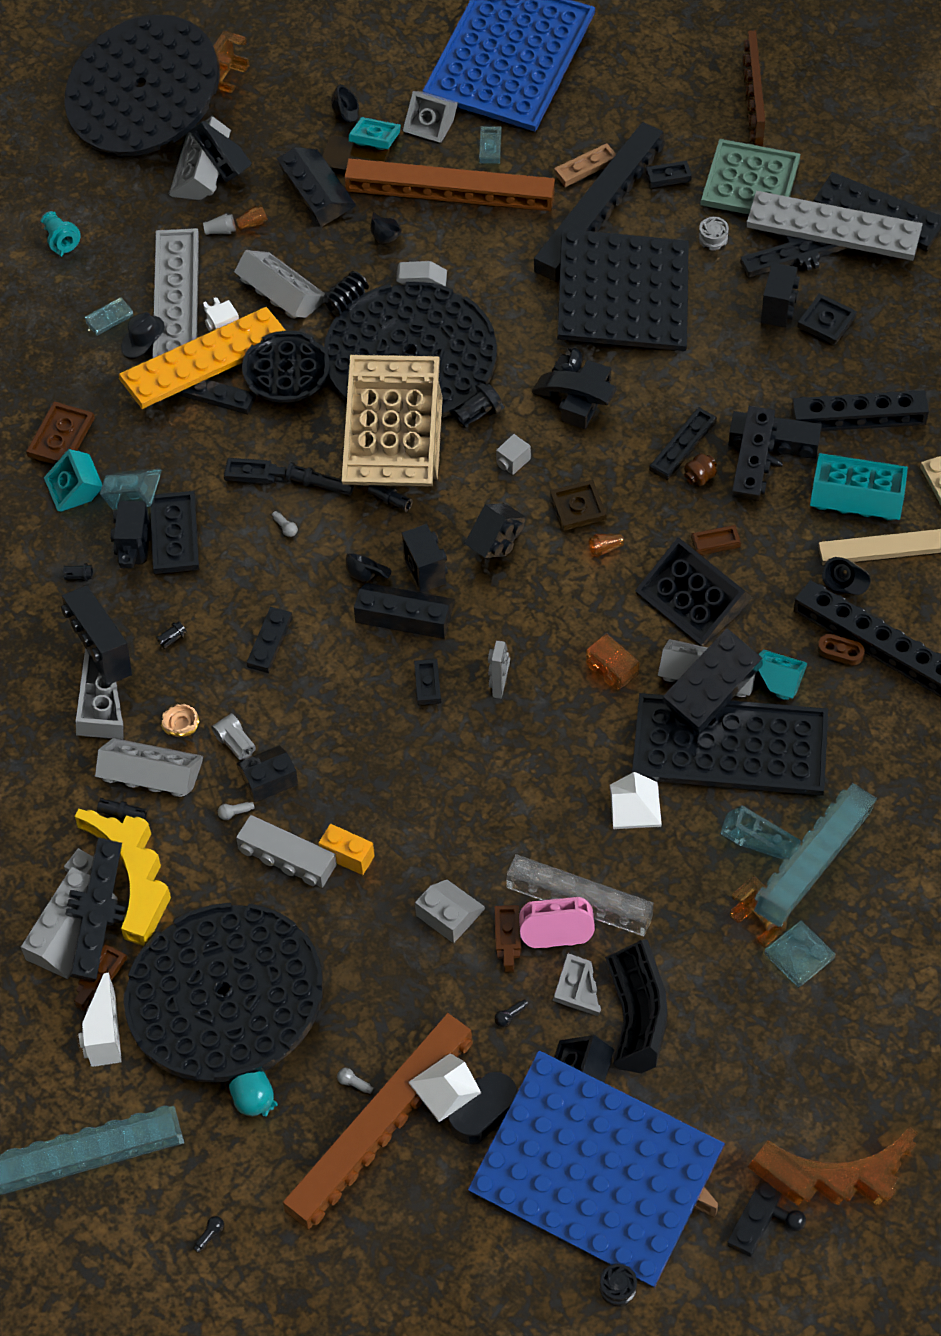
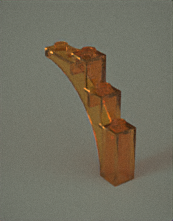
M909 1127L896 1142L882 1152L862 1160L847 1163H825L804 1159L779 1148L767 1140L748 1168L797 1206L804 1199L809 1202L817 1190L837 1206L844 1199L849 1202L857 1190L878 1206L884 1199L888 1202L897 1191L894 1185L899 1178L894 1174L902 1165L899 1159L903 1153L908 1156L915 1147L916 1143L913 1139L918 1133Z

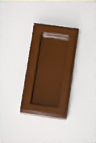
M736 525L691 533L694 549L700 555L741 547Z

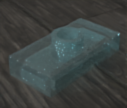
M481 127L479 163H500L501 127Z
M120 297L85 317V320L98 336L134 315L133 310Z

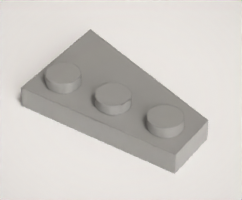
M496 641L494 649H490L488 663H490L488 671L490 676L489 688H492L493 697L500 699L503 696L511 660L507 652L506 642Z

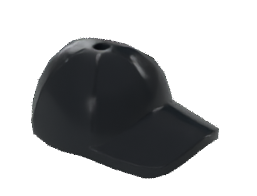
M342 84L338 85L332 94V109L337 115L342 116L345 121L354 122L358 118V99L347 87Z
M373 212L370 229L375 240L381 244H388L396 240L402 232L396 220L380 217Z
M354 553L346 555V569L349 575L357 580L367 582L372 580L375 575L385 578L391 576L392 571L389 567L379 564L368 557Z
M833 557L826 561L822 573V579L826 586L838 592L860 595L867 591L871 584V578L867 571L856 565L853 561L842 557Z

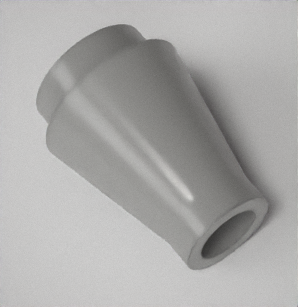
M224 214L203 223L206 235L231 234V232L236 231L232 214Z

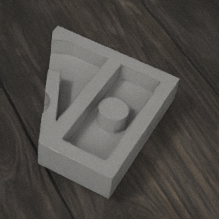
M569 953L567 954L553 1001L599 1016L601 1007L598 1005L597 987L593 979L594 972L591 961Z

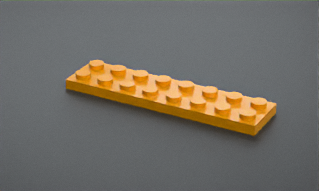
M264 307L120 373L119 380L143 409L243 363L244 356L251 345L255 346L257 343H260L265 335L286 330L270 310Z

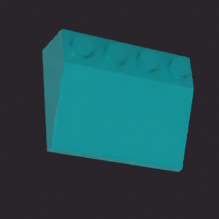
M819 453L810 506L820 510L833 509L840 513L852 512L865 517L877 516L885 520H900L908 467Z

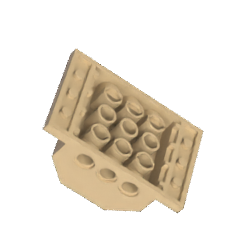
M350 355L342 469L343 485L433 486V479L438 480L443 400L439 384V356Z

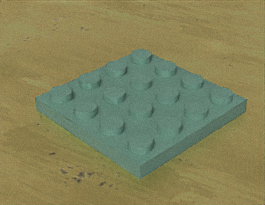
M719 139L702 195L701 205L749 214L756 191L790 197L801 154Z

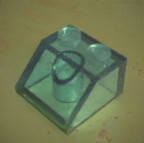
M160 468L129 470L106 475L100 495L112 510L118 509V501H146L147 507H151L162 470Z

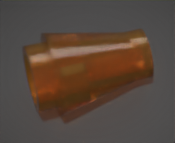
M255 205L236 218L240 230L263 225L265 221H268L262 205L257 207Z
M621 533L594 534L593 537L589 538V549L592 555L602 556L618 547L624 546V539Z

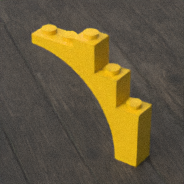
M78 809L75 814L78 828L96 837L122 843L119 858L129 875L130 899L121 931L124 940L145 946L151 939L171 899L168 886L161 881H154L161 863L155 851L145 848L151 836L149 823L143 818H133L127 815L123 823H121L116 818H105L92 810Z

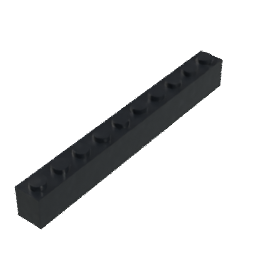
M644 122L638 126L534 257L535 273L554 282L559 279L562 229L598 232L602 222L610 217L613 208L619 206L624 194L630 192L635 180L641 178L646 166L651 165L657 152L662 151L665 141H663L664 131Z

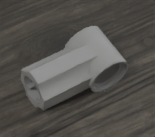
M232 713L211 726L216 738L222 744L225 743L239 760L249 758L256 750L254 743L243 732L240 722Z

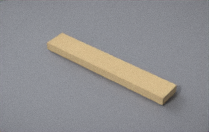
M941 529L819 542L818 548L822 565H825L826 561L833 557H842L858 562L941 553Z

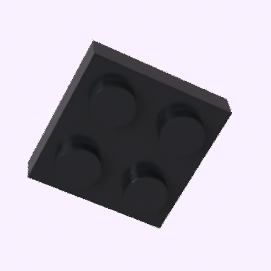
M819 293L798 321L797 327L836 345L856 318L857 311Z

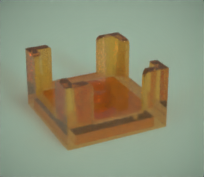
M224 30L213 46L220 65L218 89L232 93L235 85L224 82L223 79L230 69L246 72L249 68V60L235 55L233 43L246 45V37Z
M754 875L732 893V899L734 901L738 900L739 903L731 909L730 917L737 923H740L751 912L757 915L766 929L757 939L764 948L786 930L789 907Z

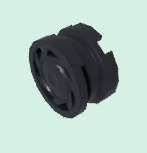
M624 1264L608 1266L600 1278L602 1298L610 1305L619 1307L627 1305L634 1299L637 1288V1278L634 1271Z

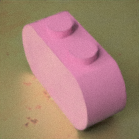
M581 897L528 902L519 914L521 938L525 944L532 948L583 944L593 936L595 930L592 906Z

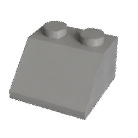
M413 91L403 131L441 143L453 123L458 102L422 91Z
M449 880L431 885L415 902L416 916L452 943H455L485 910L482 904Z

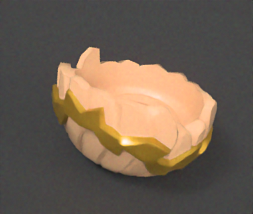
M177 704L174 707H170L162 715V729L168 735L175 737H186L193 734L199 724L197 712L193 707L186 704Z

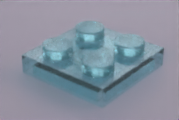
M801 920L768 946L764 952L798 988L835 959L836 955Z

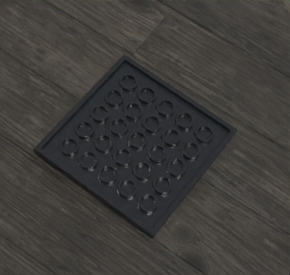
M562 229L557 339L686 351L689 241Z

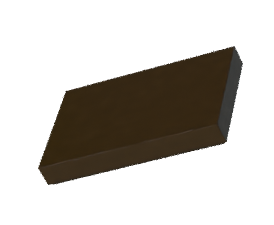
M330 135L322 156L334 173L345 174L348 159L386 162L390 147L389 149L380 150L374 146H360L354 142H349V138Z

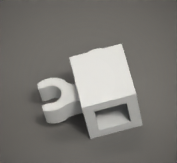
M215 297L213 298L215 304L213 306H209L206 301L203 302L204 310L207 314L205 324L210 332L239 319L238 313L229 300L220 304L219 299Z

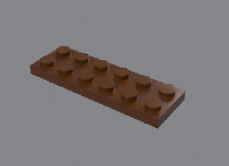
M756 30L748 31V38L744 39V52L746 54L742 55V64L746 67L744 69V81L748 82V84H745V95L749 97L747 99V111L751 112V114H748V126L752 128L750 129V142H754L756 146L763 147L765 113Z

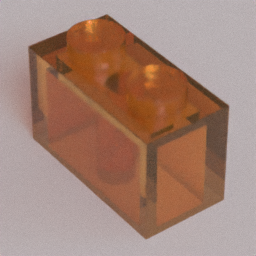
M607 633L586 650V663L592 671H597L603 676L608 685H613L618 690L639 674V661Z

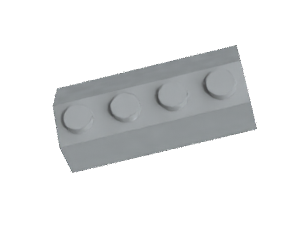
M213 116L205 121L229 138L231 130ZM190 131L185 138L169 195L178 198L202 200L215 192V184L220 173Z
M245 250L234 271L241 277L240 280L255 287V291L258 294L267 296L271 304L283 308L285 314L291 318H306L324 303V292L269 252Z
M669 639L663 648L658 676H662L665 681L677 682L708 647ZM757 672L735 696H750Z
M112 738L98 749L95 777L103 778V781L109 783L124 782L129 787H148V790L153 792L169 791L174 796L182 797L193 790L203 756Z
M71 867L21 946L25 960L66 979L70 977L81 919L65 915L66 909L72 908L67 906V902L69 899H74L69 897L70 890L87 892L90 875ZM112 894V899L118 900L117 897L114 894Z

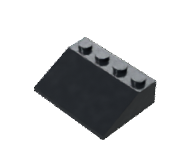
M677 537L635 590L701 646H704L737 617L753 597L679 537Z

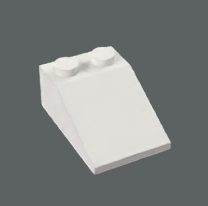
M109 973L103 974L83 1020V1032L79 1033L80 1047L83 1048L84 1058H89L91 1067L122 1062L116 994Z

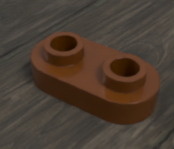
M826 634L820 638L818 643L819 654L827 659L847 665H857L864 658V647L854 640Z

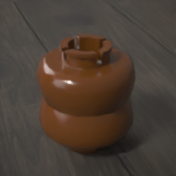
M698 454L692 461L685 464L684 477H688L686 480L691 485L703 486L708 479L716 476L717 463H713L715 460L710 455Z

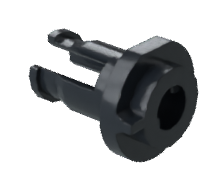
M478 383L475 386L477 393L465 401L459 409L453 410L458 415L457 419L465 428L469 427L468 425L471 422L478 420L490 410L497 414L505 408L500 396L490 384Z

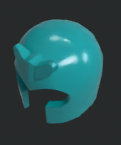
M264 1071L240 1075L229 1084L233 1103L241 1114L246 1116H257L259 1114L267 1116L269 1111L274 1109V1106H278V1103L274 1101L273 1088Z

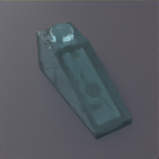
M743 805L727 813L720 834L740 846L790 862L795 860L801 842L798 838Z

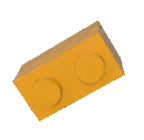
M333 824L328 826L319 841L320 847L335 853L336 864L361 875H364L374 858L372 842Z

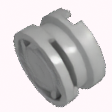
M719 217L704 219L699 228L700 244L703 247H709V250H719L721 246H725L728 242L729 231L727 222Z

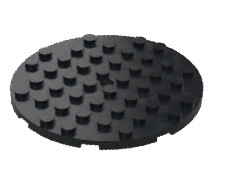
M147 15L120 23L98 36L83 51L73 66L65 89V110L68 120L77 135L87 145L99 152L129 157L158 151L161 149L160 146L172 140L176 142L186 135L208 111V104L212 96L216 95L219 85L220 65L218 56L207 35L198 26L183 18L171 15ZM146 82L143 87H138V83Z
M406 282V285L392 287L391 284L360 295L358 299L355 298L352 304L349 303L347 305L346 311L344 310L339 317L334 319L324 343L330 363L328 378L335 391L346 403L350 355L439 356V384L443 397L441 419L454 414L453 410L459 409L465 401L477 393L475 386L481 382L486 385L490 382L497 362V343L494 329L484 311L470 298H464L454 293L453 289L427 282ZM411 349L415 350L416 352L415 355L407 354L405 353V351Z
M221 903L202 907L173 920L174 923L161 933L158 931L141 949L129 971V980L124 992L126 1020L131 1034L142 1052L157 1066L181 1078L200 1082L232 1081L246 1073L262 1072L284 1059L302 1042L314 1024L320 1010L324 987L323 972L314 945L310 938L297 927L295 922L267 907L249 903L248 906ZM222 987L230 988L226 996L218 994V990Z

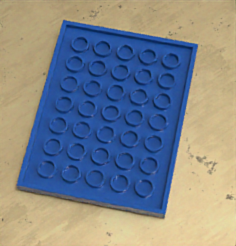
M470 0L422 92L458 102V108L536 132L595 14V7L573 0Z
M538 1051L468 1190L611 1265L624 1264L630 1267L637 1279L655 1287L725 1143Z

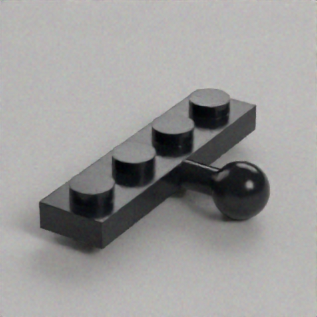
M773 1154L727 1242L729 1247L752 1257L773 1216L785 1221L787 1227L792 1231H800L805 1227L806 1217L804 1213L799 1210L789 1212L778 1207L797 1171L796 1164Z

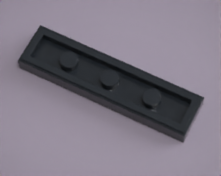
M698 407L650 464L649 470L668 481L716 423L717 417Z

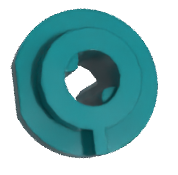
M50 211L42 216L41 223L45 225L44 229L49 233L47 239L49 247L60 256H63L64 253L70 252L78 245L80 231L75 224L63 222L61 218L57 217L56 212Z

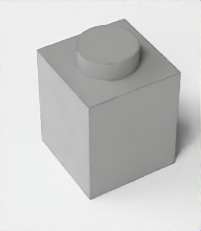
M515 434L496 450L497 465L512 475L531 459V446Z

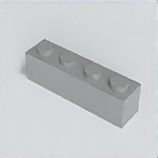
M252 815L249 816L236 837L238 849L244 855H253L268 866L274 865L280 868L289 876L296 875L302 878L305 883L311 886L317 885L323 888L337 865L335 853Z

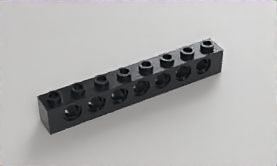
M811 580L795 598L793 609L795 613L833 635L859 642L864 647L865 654L941 697V675H939L941 673V653L932 651L925 647L922 642L911 639L901 630L892 628L882 619L873 617L865 612L863 608L854 606L842 596L835 595L823 585L816 584Z

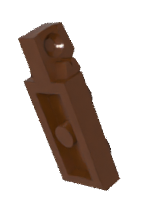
M519 905L495 906L496 954L498 959H504V972H514V958H520L521 953Z
M106 944L103 946L97 979L95 982L79 980V986L76 990L79 994L74 999L75 1007L82 1011L86 1010L95 995L103 974L109 973L112 981L127 960L126 954Z

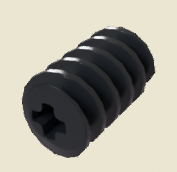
M351 271L348 276H345L342 281H339L336 286H333L330 291L324 294L323 299L326 307L331 313L339 317L342 314L341 311L347 310L349 303L352 304L355 298L358 299L360 295L365 293V290L369 289L368 282L357 271Z

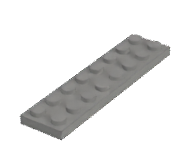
M756 191L747 220V228L912 261L914 260L923 224Z
M198 228L156 230L154 316L160 317L163 320L165 328L162 335L153 343V358L197 338Z

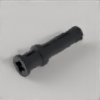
M290 462L286 471L285 480L287 482L292 480L303 483L305 487H310L311 485L348 496H351L354 485H343L342 479L315 472L312 467L304 468L296 466L294 462Z

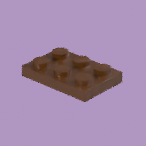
M54 401L26 451L27 457L55 465L68 449L77 451L95 419L94 413Z

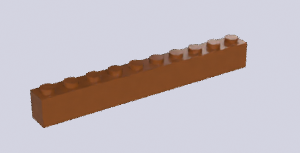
M348 159L345 173V189L348 192L552 211L555 178Z
M447 1013L283 1201L285 1212L308 1230L313 1224H319L325 1216V1210L330 1205L333 1206L339 1201L343 1189L347 1185L351 1186L356 1181L359 1175L358 1172L362 1167L370 1165L375 1158V1152L380 1147H385L388 1144L393 1131L397 1127L401 1128L406 1123L408 1114L412 1109L419 1108L423 1103L410 1086L409 1081L450 1053L456 1057L461 1053H466L473 1042L471 1029Z

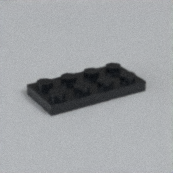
M195 491L150 495L154 574L200 570Z

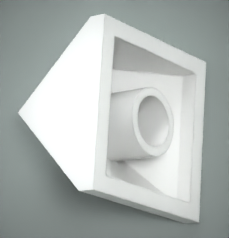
M633 772L610 784L613 829L661 827L658 783Z
M451 1053L409 1081L410 1086L438 1122L481 1094L466 1063Z

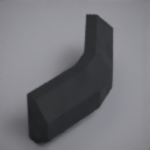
M648 939L640 940L605 957L622 1004L624 1022L613 1064L620 1070L635 1073H644L656 1067L667 1025L666 990Z

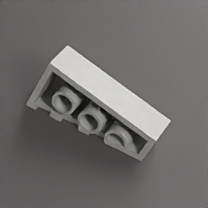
M85 648L76 715V735L123 739V721L117 683L115 682L108 686L105 684Z

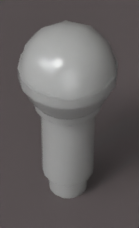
M277 511L272 513L273 519L281 526L285 536L292 537L297 533L298 528L294 522L287 521Z
M254 803L222 804L218 808V816L222 820H229L235 814L254 809Z
M342 1068L337 1074V1080L342 1085H351L368 1094H371L374 1089L369 1083L356 1077L350 1068Z

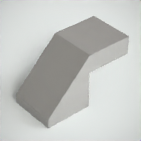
M431 261L400 262L397 268L396 281L403 285H406V282H427L446 287L447 270Z

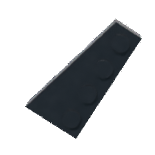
M88 585L62 595L63 605L61 606V611L64 617L70 620L74 632L78 634L105 684L108 686L132 676L128 643Z

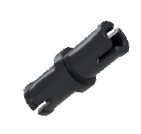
M370 485L368 488V494L383 500L387 505L392 504L405 512L410 510L413 500L398 493L393 487L387 488L383 485Z
M100 798L97 805V813L115 816L121 821L125 819L126 815L133 818L140 817L144 820L147 817V809L127 805V802L124 801L118 803Z

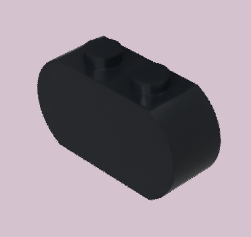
M489 1072L484 1077L475 1079L481 1094L449 1115V1127L457 1140L465 1144H479L503 1122L517 1094V1087L514 1081L506 1074Z

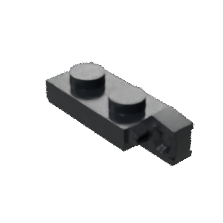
M227 458L224 480L272 484L274 481L286 482L287 468L277 467L276 464H272L269 460Z

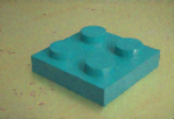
M361 117L349 133V142H354L360 146H374L380 150L389 149L399 135L401 125Z

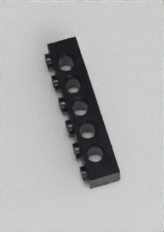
M911 390L905 392L891 391L887 393L793 398L791 414L792 420L822 424L821 431L926 425L929 409L925 390Z

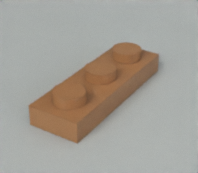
M606 143L554 168V174L567 187L606 168L616 153Z

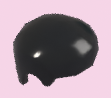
M569 348L568 350L571 354H562L555 363L552 372H578L583 363L582 353L576 348Z

